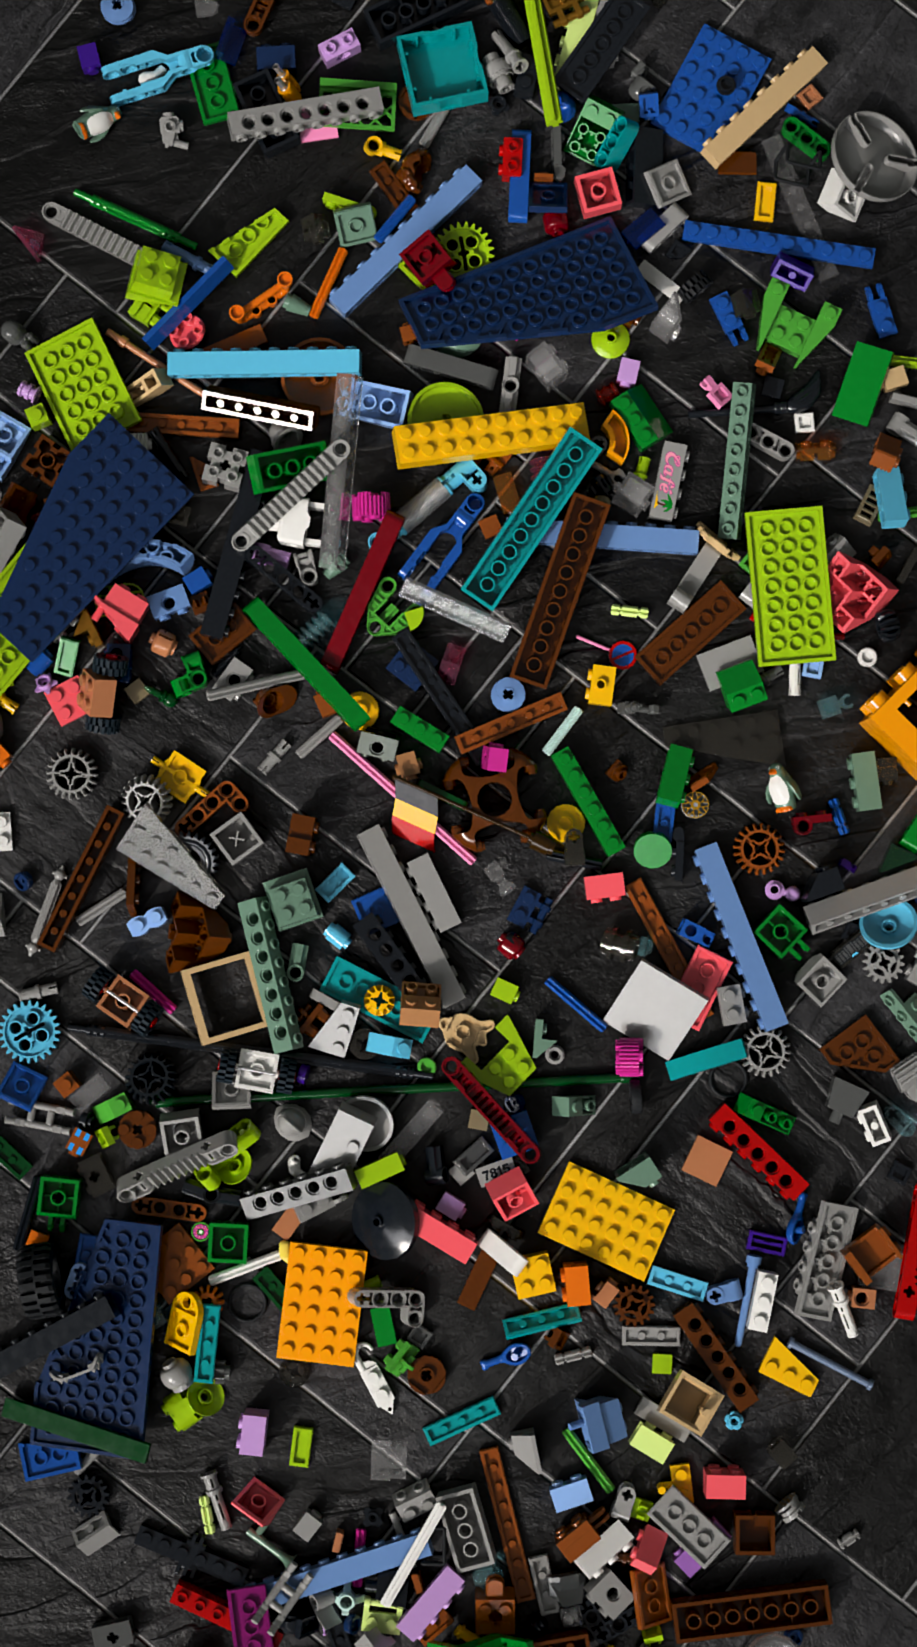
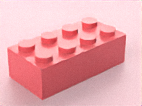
M416 1199L415 1204L420 1220L418 1236L466 1264L478 1244L476 1235L467 1229L464 1232L459 1229V1224L451 1219L449 1221L444 1220L441 1213L434 1209L429 1211L425 1207L426 1204Z

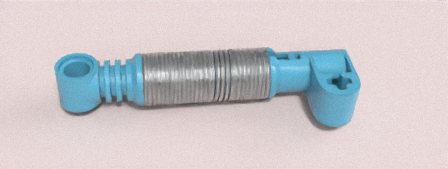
M473 460L457 462L442 476L434 478L423 490L419 491L416 496L411 498L410 501L396 512L406 517L399 536H406L415 529L420 522L425 520L426 517L453 495V491L462 483L473 493H483L488 486L485 473ZM473 473H475V478H476V480H477V481H480V480H481V484H480V485H479L478 483L475 484L473 477H471L469 480H467V479H468ZM377 532L369 536V548H371Z

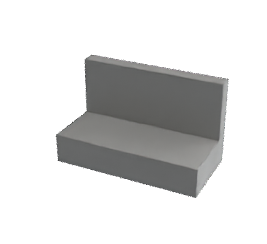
M101 1511L99 1515H95L71 1531L76 1546L87 1556L120 1536V1532L112 1526L109 1516L105 1511Z

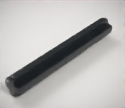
M35 1175L32 1179L13 1249L16 1251L26 1243L38 1202L41 1176Z

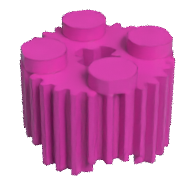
M366 491L352 495L353 521L373 523V520H379L382 522L387 510H391L390 493L381 492V495H379L378 493Z
M620 1038V1040H616V1075H620V1077L643 1076V1065H640L644 1064L643 1050H640L643 1049V1038Z

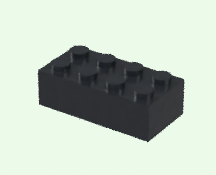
M268 68L233 83L234 92L242 109L283 103ZM288 116L282 117L286 122L291 121V118ZM269 119L263 121L266 125L273 124ZM293 131L286 132L280 136L272 134L267 135L263 139H257L266 160L301 144L298 133Z

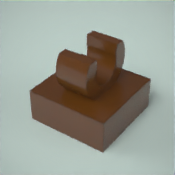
M873 545L868 551L872 557L873 567L877 570H880L892 557L890 549L886 546L879 550Z
M207 591L188 597L195 616L206 612L209 602Z
M561 1328L550 1329L553 1331V1335L551 1337L544 1336L545 1340L549 1341L547 1345L553 1349L562 1350L570 1333Z

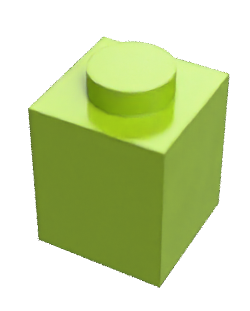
M42 402L24 410L31 428L35 432L53 425Z
M497 977L490 995L512 1004V1001L517 1002L521 992L518 991L519 986Z

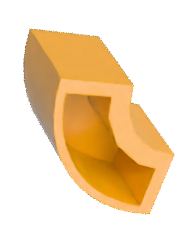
M612 410L602 424L601 430L606 434L609 441L606 456L622 467L628 454L630 437L624 420L616 411Z

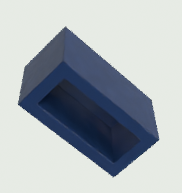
M281 43L280 46L262 44L260 47H256L258 72L268 68L270 75H277L272 67L275 63H278L282 69H287L290 74H297L295 45Z

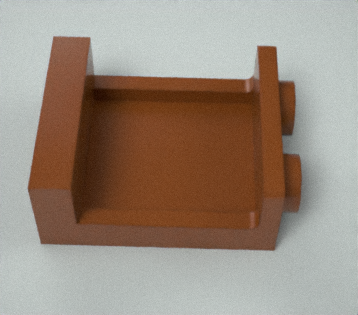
M877 1223L840 1250V1253L866 1286L873 1282L871 1279L873 1275L898 1257L900 1260L903 1258L900 1253L902 1248L896 1241L892 1242L889 1238L891 1233L885 1226L881 1227Z

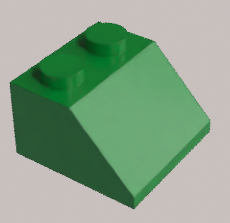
M752 658L715 672L726 706L732 713L768 699L763 682Z

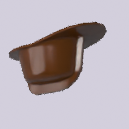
M287 684L275 688L269 687L259 690L256 697L253 698V703L257 706L258 714L262 718H270L289 710L297 699V692L295 688Z

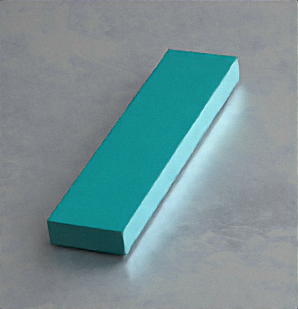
M203 1303L204 1316L197 1345L193 1382L213 1384L221 1305Z
M567 1304L503 1319L502 1322L506 1339L509 1340L582 1322L579 1306L568 1307Z
M492 1395L422 1427L430 1446L500 1415L501 1411Z

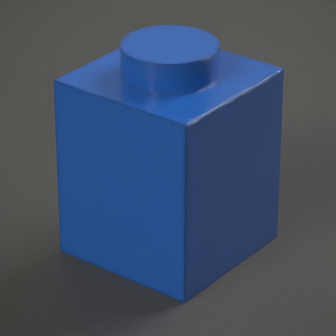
M201 566L182 579L194 596L213 585L211 580L214 578L208 569L204 570Z

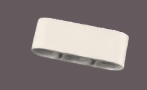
M487 1228L477 1242L481 1249L515 1277H518L529 1262L490 1228Z

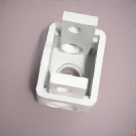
M302 498L269 531L277 532V539L281 545L305 549V546L324 549V540L306 537L308 527L310 526V510L329 513V504L311 502L310 498Z

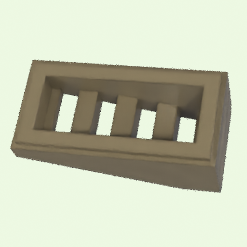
M872 484L869 485L853 516V519L868 527L872 525L878 513V505L867 501V498H870L877 502L876 497L870 494L871 491L875 492L874 485ZM866 504V505H868V506L874 508V510L871 511V510L865 508L864 505ZM861 511L870 514V518L861 514Z

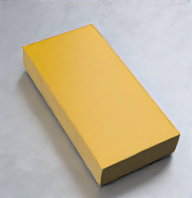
M757 182L753 221L773 223L777 183Z

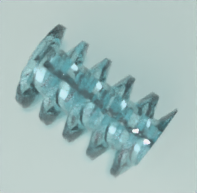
M318 611V618L311 617L313 623L305 622L307 629L301 626V634L294 632L295 637L306 649L307 646L314 648L312 641L320 643L318 636L325 638V630L331 633L330 625L336 628L334 622L325 613Z

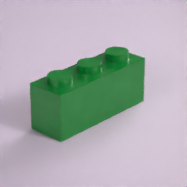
M402 706L398 708L390 721V724L439 754L450 738L449 735Z
M670 744L655 803L677 809L680 803H684L686 792L683 791L684 786H688L691 774H688L689 767H693L695 757L692 756L693 749Z

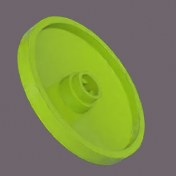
M438 382L423 388L414 397L408 410L407 424L484 415L478 399L468 389L456 383Z

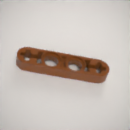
M149 1196L132 1201V1209L137 1214L200 1222L207 1216V1208L201 1203ZM143 1200V1204L149 1205V1200L153 1201L151 1212L148 1211L149 1207H143L142 1210H139V1206H136V1203ZM157 1202L164 1203V1212L158 1213L155 1210ZM180 1204L184 1207L183 1215L175 1214L174 1207ZM188 1206H191L190 1210L195 1211L199 1207L204 1212L199 1218L196 1217L195 1213H190V1217L186 1216Z

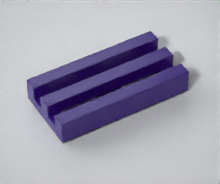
M749 1229L745 1248L784 1257L788 1240L785 1236ZM753 1234L781 1240L783 1244L753 1238ZM756 1242L782 1249L781 1251L753 1246L751 1243Z

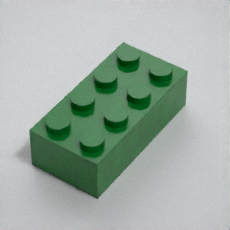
M325 441L247 456L246 460L254 495L283 489L326 448ZM332 471L322 481L333 479Z

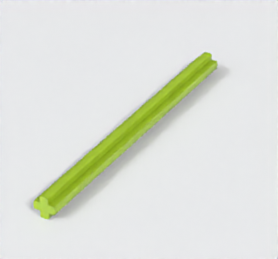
M524 0L545 123L547 127L560 126L559 123H563L542 0Z

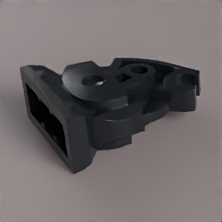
M271 1608L269 1609L270 1621L274 1622L279 1613ZM295 1609L289 1612L279 1629L283 1630L284 1633L294 1634V1637L300 1640L318 1632L320 1622L314 1612L307 1613L306 1610Z

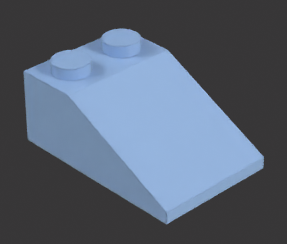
M354 379L346 417L393 429L394 426L406 425L408 410L414 394L409 390Z

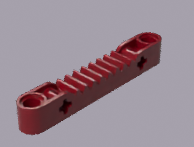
M457 1057L445 1058L441 1065L444 1074L525 1163L533 1164L539 1161L542 1155L540 1147L515 1122L468 1067ZM450 1061H454L457 1064V1069L454 1072L448 1070V1063ZM529 1148L536 1151L534 1159H529L526 1156V1151Z

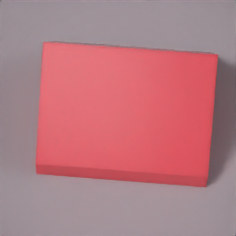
M253 1477L231 1502V1505L258 1525L264 1527L270 1525L285 1499L259 1479Z

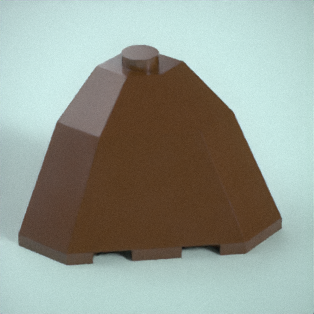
M177 891L171 904L173 924H169L168 939H171V945L168 951L166 950L165 958L169 973L209 963L225 952L228 944L232 941V933L229 931L228 924L213 908L181 891Z

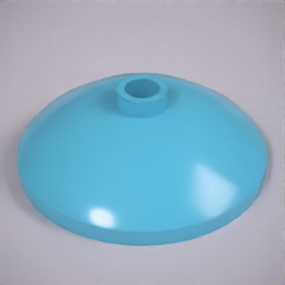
M903 902L861 917L859 919L861 934L868 943L877 948L887 950L900 948L908 944L917 932V913L908 902Z

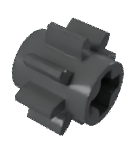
M217 1360L214 1372L215 1384H224L225 1380H230L231 1365H226V1360Z

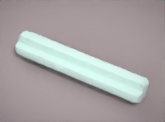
M574 706L542 749L546 755L550 756L583 713L582 709Z

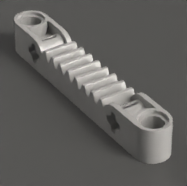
M231 1130L219 1132L117 1179V1199L123 1203L135 1201L150 1194L155 1187L159 1188L161 1183L166 1185L168 1180L173 1182L174 1177L180 1179L181 1174L185 1177L188 1171L193 1173L195 1168L200 1170L201 1165L207 1167V1164L216 1165L234 1157L238 1153L236 1133Z

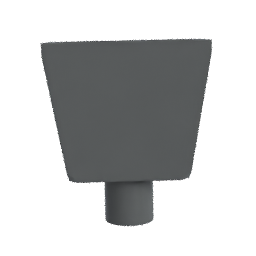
M833 1076L825 1106L833 1109L829 1121L839 1125L843 1115L853 1118L869 1092Z

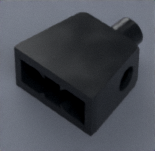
M397 1570L378 1573L377 1580L366 1579L365 1592L376 1593L375 1600L380 1603ZM411 1572L393 1601L392 1607L407 1610Z

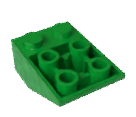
M590 95L563 150L596 167L594 160L598 150L615 120L619 116H624L626 112L594 95Z

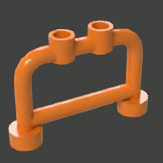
M286 271L279 273L277 276L278 283L243 307L233 305L229 309L230 318L239 324H243L252 318H260L262 311L268 307H276L278 300L290 291L293 284L292 275ZM274 298L275 302L270 303L269 299ZM255 309L260 310L258 314H254L253 311Z

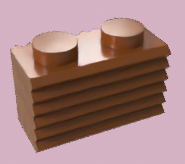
M880 432L874 444L869 464L890 473L892 468H897L900 462V456L903 448H901L902 441Z

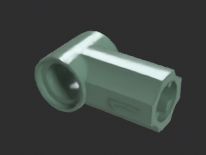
M292 943L287 976L293 982H299L304 978L309 950L308 945ZM293 968L301 970L299 978L294 979L291 977L290 972Z

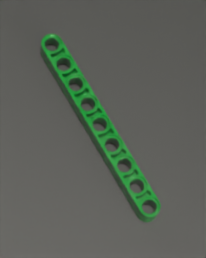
M258 597L242 609L254 625L355 732L370 720L369 715Z

